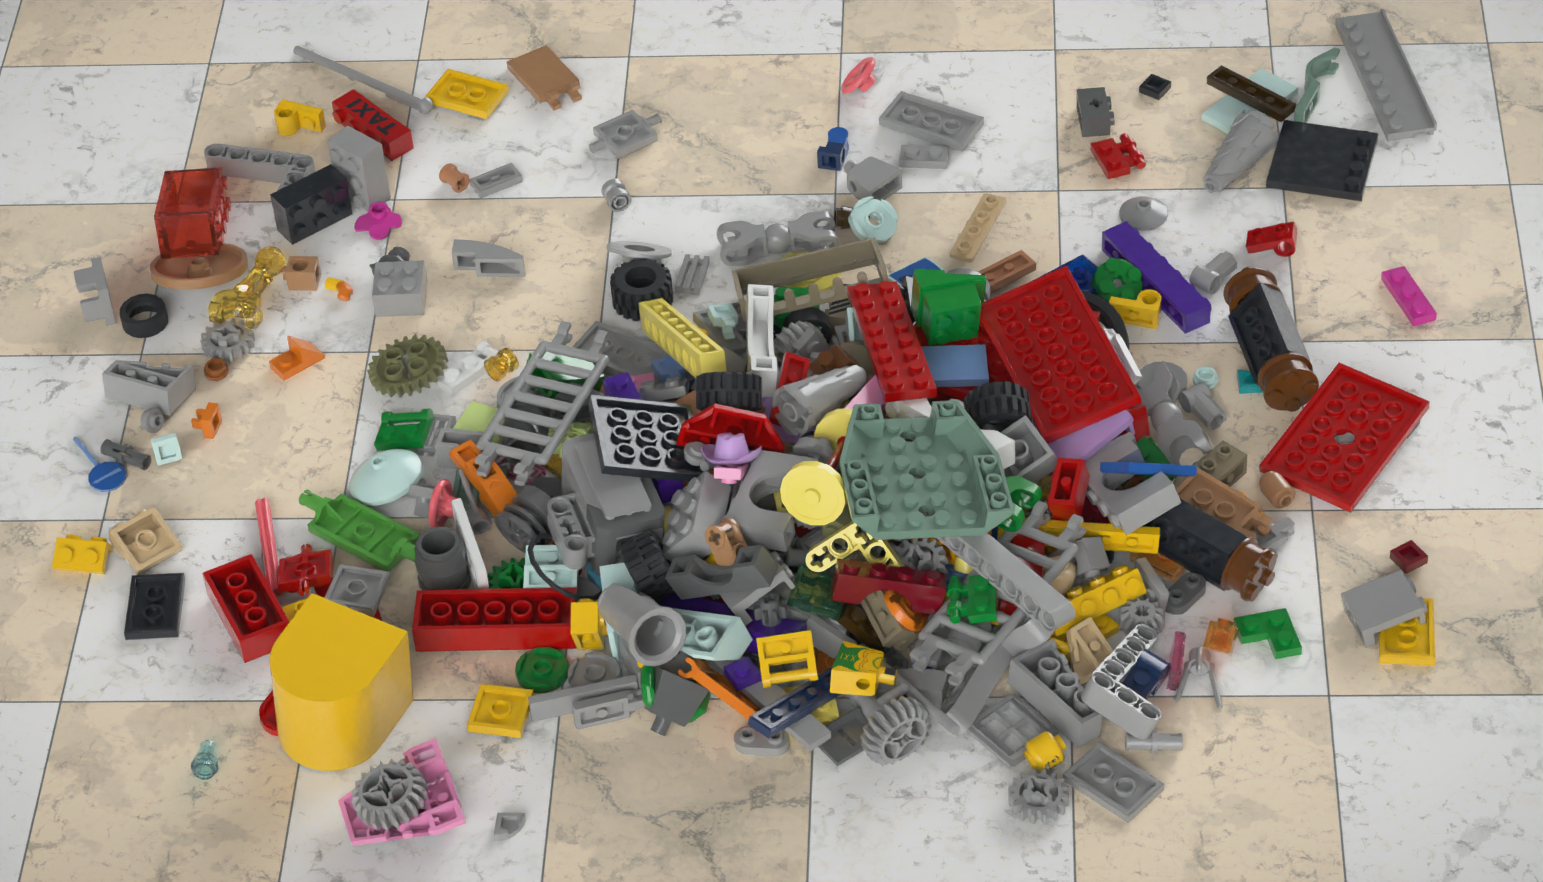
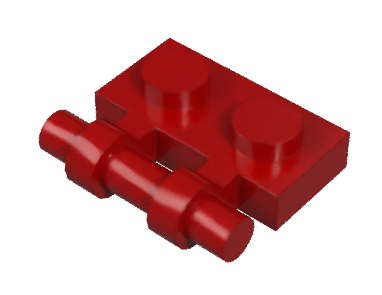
M1127 133L1120 135V143H1116L1113 138L1091 143L1090 151L1107 179L1130 174V167L1136 166L1138 169H1143L1146 166L1144 155L1140 150H1137L1136 142Z

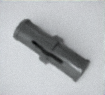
M106 439L101 445V454L117 459L120 464H130L142 470H147L151 464L150 455L136 451L130 445H120L109 439ZM120 452H123V453H125V454H128V455H130V456H132V457L130 458V457H128V456H125V455H123V454H120Z

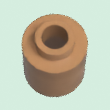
M1269 471L1260 478V490L1275 508H1284L1293 502L1295 490L1280 473Z

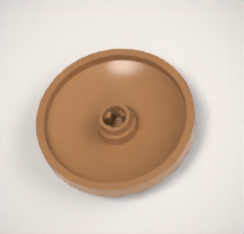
M197 243L177 247L160 254L151 262L150 272L152 280L166 288L182 290L202 289L225 284L240 277L248 268V259L246 252L235 245L226 243Z

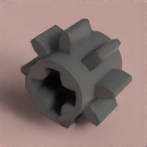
M766 593L759 598V601L754 602L755 620L761 619L764 626L773 627L779 625L782 622V618H787L786 600H779V595L776 593Z

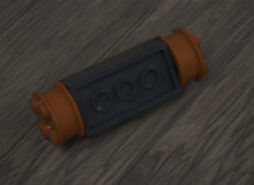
M1245 267L1232 276L1224 287L1223 296L1225 302L1229 305L1230 312L1228 318L1254 383L1259 385L1263 391L1267 405L1280 411H1297L1300 407L1307 404L1318 390V378L1313 372L1310 358L1285 298L1277 286L1274 274L1264 268Z
M1134 475L1123 489L1117 491L1135 487L1147 480L1144 475ZM1181 498V504L1143 525L1146 527H1160L1158 554L1190 572L1202 575L1207 582L1223 591L1231 589L1237 591L1244 601H1254L1264 586H1269L1274 580L1275 572H1273L1278 558L1275 549H1265L1259 546L1255 538H1247L1248 536L1240 531L1235 530Z

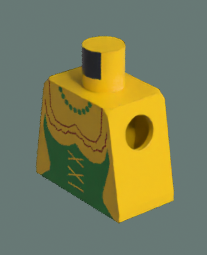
M842 641L831 670L830 693L873 696L876 694L879 683L895 685L897 669L883 667L884 654L882 651Z

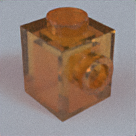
M1218 618L1217 622L1210 620L1203 647L1209 651L1232 656L1239 631L1238 628L1233 626L1234 622Z

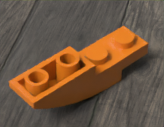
M470 439L450 450L449 457L459 469L464 471L465 476L479 491V499L496 517L503 511L506 505L512 504V499L517 493L495 461H493L487 477L477 475L476 471L480 465L475 464V459L482 452Z

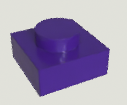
M748 656L724 666V675L737 691L762 681L761 672Z

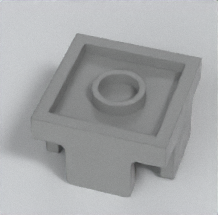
M101 257L91 259L92 267L73 272L79 293L98 290L97 297L80 301L85 322L105 319L106 326L114 325L116 321Z

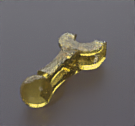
M274 246L262 248L255 257L254 267L234 288L222 290L214 295L208 306L209 322L222 324L229 318L240 317L245 319L244 328L256 330L263 321V314L260 310L262 306L260 296L267 285L273 281V277L282 273L283 266H286L284 253Z

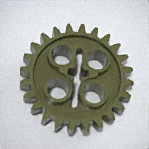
M414 334L412 339L408 340V337L404 336L401 342L395 339L394 345L385 344L387 349H379V356H372L373 362L368 364L370 369L367 370L370 382L376 392L380 391L382 395L388 393L391 398L398 393L399 398H401L404 393L412 396L415 390L421 393L422 387L431 388L429 383H437V376H444L443 370L448 368L446 363L449 361L445 348L439 340L435 341L434 337L427 340L426 335L418 339L417 335Z

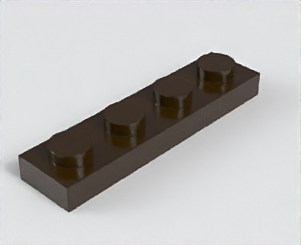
M1222 65L1207 76L1208 85L1279 122L1284 121L1295 112L1296 103Z

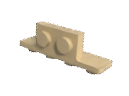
M987 193L983 194L951 249L950 258L970 263L974 261L1003 210L1006 198Z

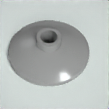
M1140 196L1124 202L1120 207L1119 216L1122 222L1127 221L1133 228L1145 231L1156 229L1163 225L1167 220L1168 210L1160 200Z

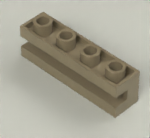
M859 549L843 558L845 560L855 559L859 562L869 563ZM871 549V554L875 558H881L876 550ZM885 590L869 594L861 601V605L882 645L888 648L894 645L896 650L904 651L918 638L920 632H913L896 620L885 603L883 597Z

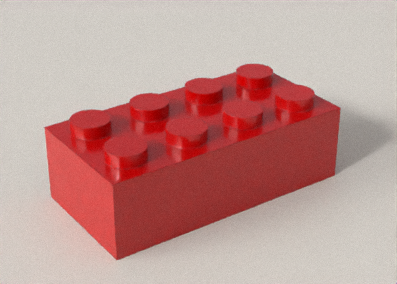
M253 555L244 556L203 572L207 595L244 663L271 653L274 643L290 621Z

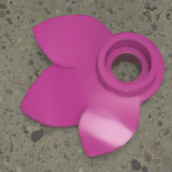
M376 202L370 205L367 214L357 218L354 229L356 232L369 231L372 239L382 240L388 236L390 228L401 227L402 218L399 214L391 212L386 203Z

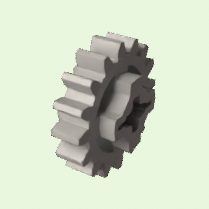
M224 318L220 324L214 321V327H206V333H201L202 340L200 342L202 350H204L205 356H210L211 359L220 358L224 361L229 359L230 362H233L235 357L243 359V353L250 354V348L255 346L254 332L251 330L250 324L245 325L244 320L237 323L235 318H232L231 321H226Z
M913 538V543L904 540V548H895L898 553L897 556L904 566L925 571L935 570L944 574L948 572L945 565L949 564L946 552L935 539L930 542L929 538H923L922 541H919L918 538Z
M1031 769L1030 775L1021 772V780L1013 778V786L1008 788V804L1012 806L1013 814L1020 813L1022 821L1029 817L1031 818V824H1035L1037 819H1041L1042 823L1046 824L1047 818L1050 817L1056 821L1057 813L1065 814V807L1069 806V786H1065L1064 778L1057 780L1056 772L1047 775L1046 769H1043L1041 773Z

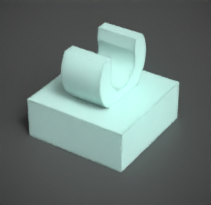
M176 433L151 439L158 466L182 460Z

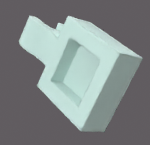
M732 303L708 305L707 315L713 326L722 328L724 339L735 338L732 327H736V324H738V314Z

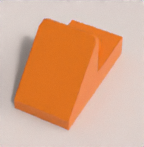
M287 336L289 350L270 360L269 365L270 369L285 381L323 360L325 355L311 342Z

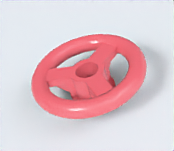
M867 57L858 63L844 79L841 91L845 94L851 93L857 88L862 92L867 91L875 82V78L871 75L875 67V59Z
M442 479L437 483L430 499L428 519L431 528L443 527L448 517L454 518L451 502L454 499H458V497L452 496V485L447 479Z

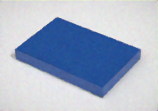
M1100 462V472L1154 476L1162 471L1166 476L1197 475V466Z

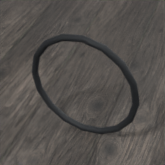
M540 533L530 540L527 549L530 563L537 574L551 588L566 597L576 600L592 599L596 601L599 599L602 587L600 592L594 596H581L568 592L558 586L542 572L535 561L533 548L535 542L540 539L553 538L551 533Z

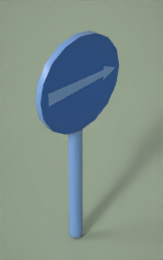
M77 437L73 438V441L95 466L88 476V481L92 488L101 492H110L124 484L127 473L122 465L116 462H103L99 464Z

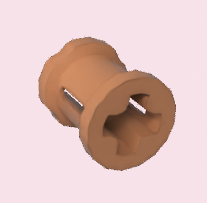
M448 163L440 170V181L451 185L453 191L461 193L468 187L470 183L469 175L458 171L454 164Z

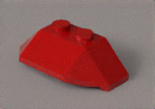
M715 403L682 423L676 445L686 446L690 442L716 445L718 434L731 432L733 435L743 433L749 450H756L762 446L761 450L778 453H784L785 445L767 415Z

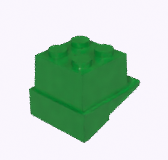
M914 269L911 311L916 326H921L929 346L978 337L981 303L985 299L987 280L985 275L945 273L944 270Z

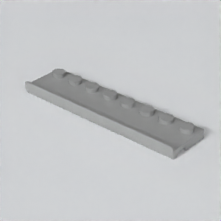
M1384 9L1375 13L1336 18L1335 26L1387 142L1414 138L1415 134L1423 132L1434 135L1437 122Z

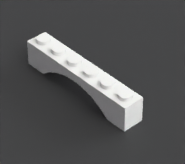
M748 284L745 308L748 373H754L762 377V398L773 397L777 381V357L774 355L773 286Z
M927 398L886 402L885 406L886 415L894 419L930 417L931 406ZM980 429L999 453L1003 469L1015 464V441L998 431Z

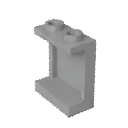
M766 547L765 549L778 565L771 586L720 594L734 615L740 617L745 626L753 621L745 609L783 581L786 582L791 590L795 588V585L790 580L794 576L776 551L770 553Z
M1402 570L1341 593L1344 611L1365 648L1376 644L1375 633L1415 617L1420 625L1426 623L1424 614L1428 611L1426 603L1422 597L1416 596V588L1412 579H1406Z

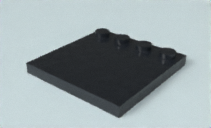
M1284 120L1267 176L1266 188L1362 202L1378 142V133Z
M590 395L588 406L602 474L690 482L692 478H697L704 472L700 466L691 465L685 460V446L676 445L682 423L693 417L691 405Z

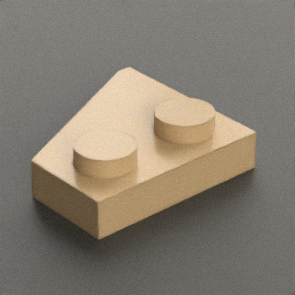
M1091 617L1066 632L1072 671L1076 672L1079 676L1081 686L1087 684L1092 673L1113 651Z

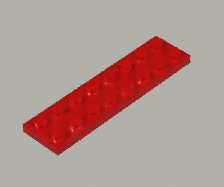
M883 281L876 284L859 283L855 286H847V296L884 401L895 402L937 397L935 382L897 281Z

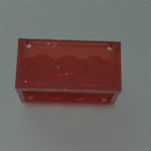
M222 167L164 172L154 214L161 259L219 255L220 247L224 246V234L227 233L226 223L229 222V211H231V199L226 197L225 191L228 190L227 176H223Z

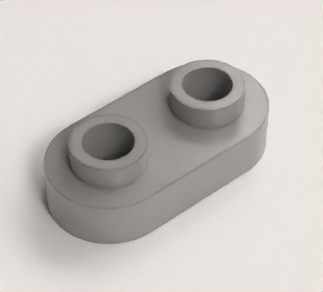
M751 726L742 727L734 734L735 748L742 754L780 756L786 753L790 747L789 735L785 730L769 739Z

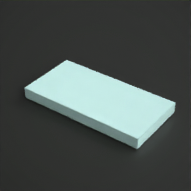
M1262 68L1248 78L1288 100H1291L1298 94L1297 86ZM1226 95L1202 113V120L1228 134L1231 130L1230 126L1240 112L1245 110V113L1249 110L1260 111Z

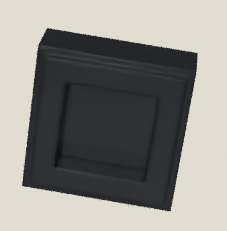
M1150 74L1139 86V93L1160 100L1171 88V81Z

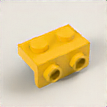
M67 534L66 538L57 537L52 568L61 571L105 575L108 552H113L114 547L107 542V539L102 537H91V540H82L81 536Z

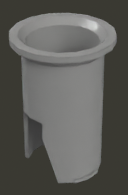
M615 583L605 588L599 596L597 604L599 614L628 643V650L636 661L645 666L665 664L674 658L683 647L687 634L686 624L681 615L672 608L662 607L650 596L642 592L638 595L636 592Z

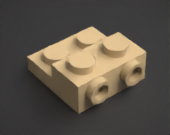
M155 507L139 511L132 519L125 523H117L109 531V541L121 558L128 561L137 575L181 552L183 547Z

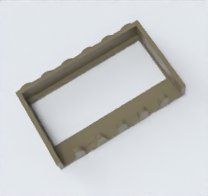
M876 238L732 270L743 322H746L744 295L747 294L748 284L771 285L773 288L876 265L880 278L868 280L867 274L861 271L857 274L858 283L844 286L842 279L836 277L832 281L833 289L819 292L818 285L811 283L808 286L809 294L794 297L792 289H786L784 291L785 300L774 302V316L847 299V286H855L859 283L876 284L889 281L886 265Z

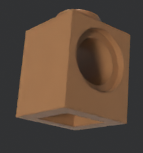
M289 256L287 266H283L282 273L283 280H287L288 290L317 291L321 278L317 256Z

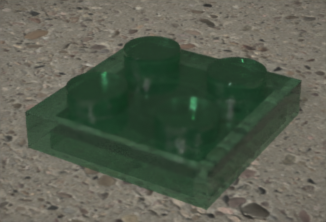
M799 565L793 583L795 588L791 590L787 601L788 606L838 621L844 602L832 601V575L814 572L807 567Z

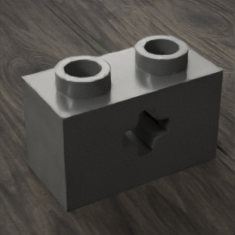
M1105 87L1077 89L1076 108L1082 137L1110 135V126L1115 124L1114 112L1109 111L1112 108L1111 97L1106 96Z

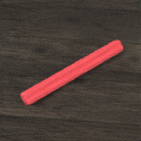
M267 498L257 499L255 507L265 578L273 593L279 596L281 595L278 588L279 566L270 504Z

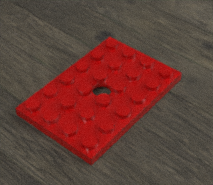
M1339 362L1260 463L1259 472L1264 474L1269 471L1280 473L1292 487L1351 513L1429 409L1430 401ZM1347 432L1355 437L1354 441L1350 444H1340L1335 440L1336 435H1344Z

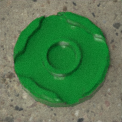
M551 647L534 648L533 652L524 653L516 662V678L519 685L524 689L533 690L534 693H548L557 690L565 684L568 679L569 662L560 650Z

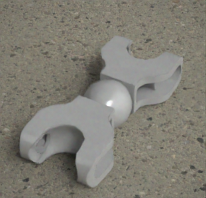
M826 211L806 213L797 220L788 221V227L784 224L775 223L769 225L766 230L764 229V224L754 225L746 221L726 222L718 227L716 233L717 239L722 245L720 257L727 266L750 264L759 257L768 256L767 250L771 253L780 254L786 252L791 247L792 253H802L839 246L840 244L837 234L833 231L835 227L834 217ZM820 221L828 222L825 226H817ZM732 232L735 236L725 237L723 234ZM831 240L833 242L826 246L821 244L820 241ZM730 251H738L733 257L727 256Z
M1164 361L1153 367L1155 373L1153 382L1143 389L1136 388L1142 399V403L1138 405H1146L1147 416H1151L1152 425L1158 431L1156 444L1171 464L1180 465L1179 459L1185 450L1192 447L1199 448L1203 455H1205L1214 447L1208 435L1196 421L1184 420L1181 408L1176 405V399L1180 393L1181 386Z

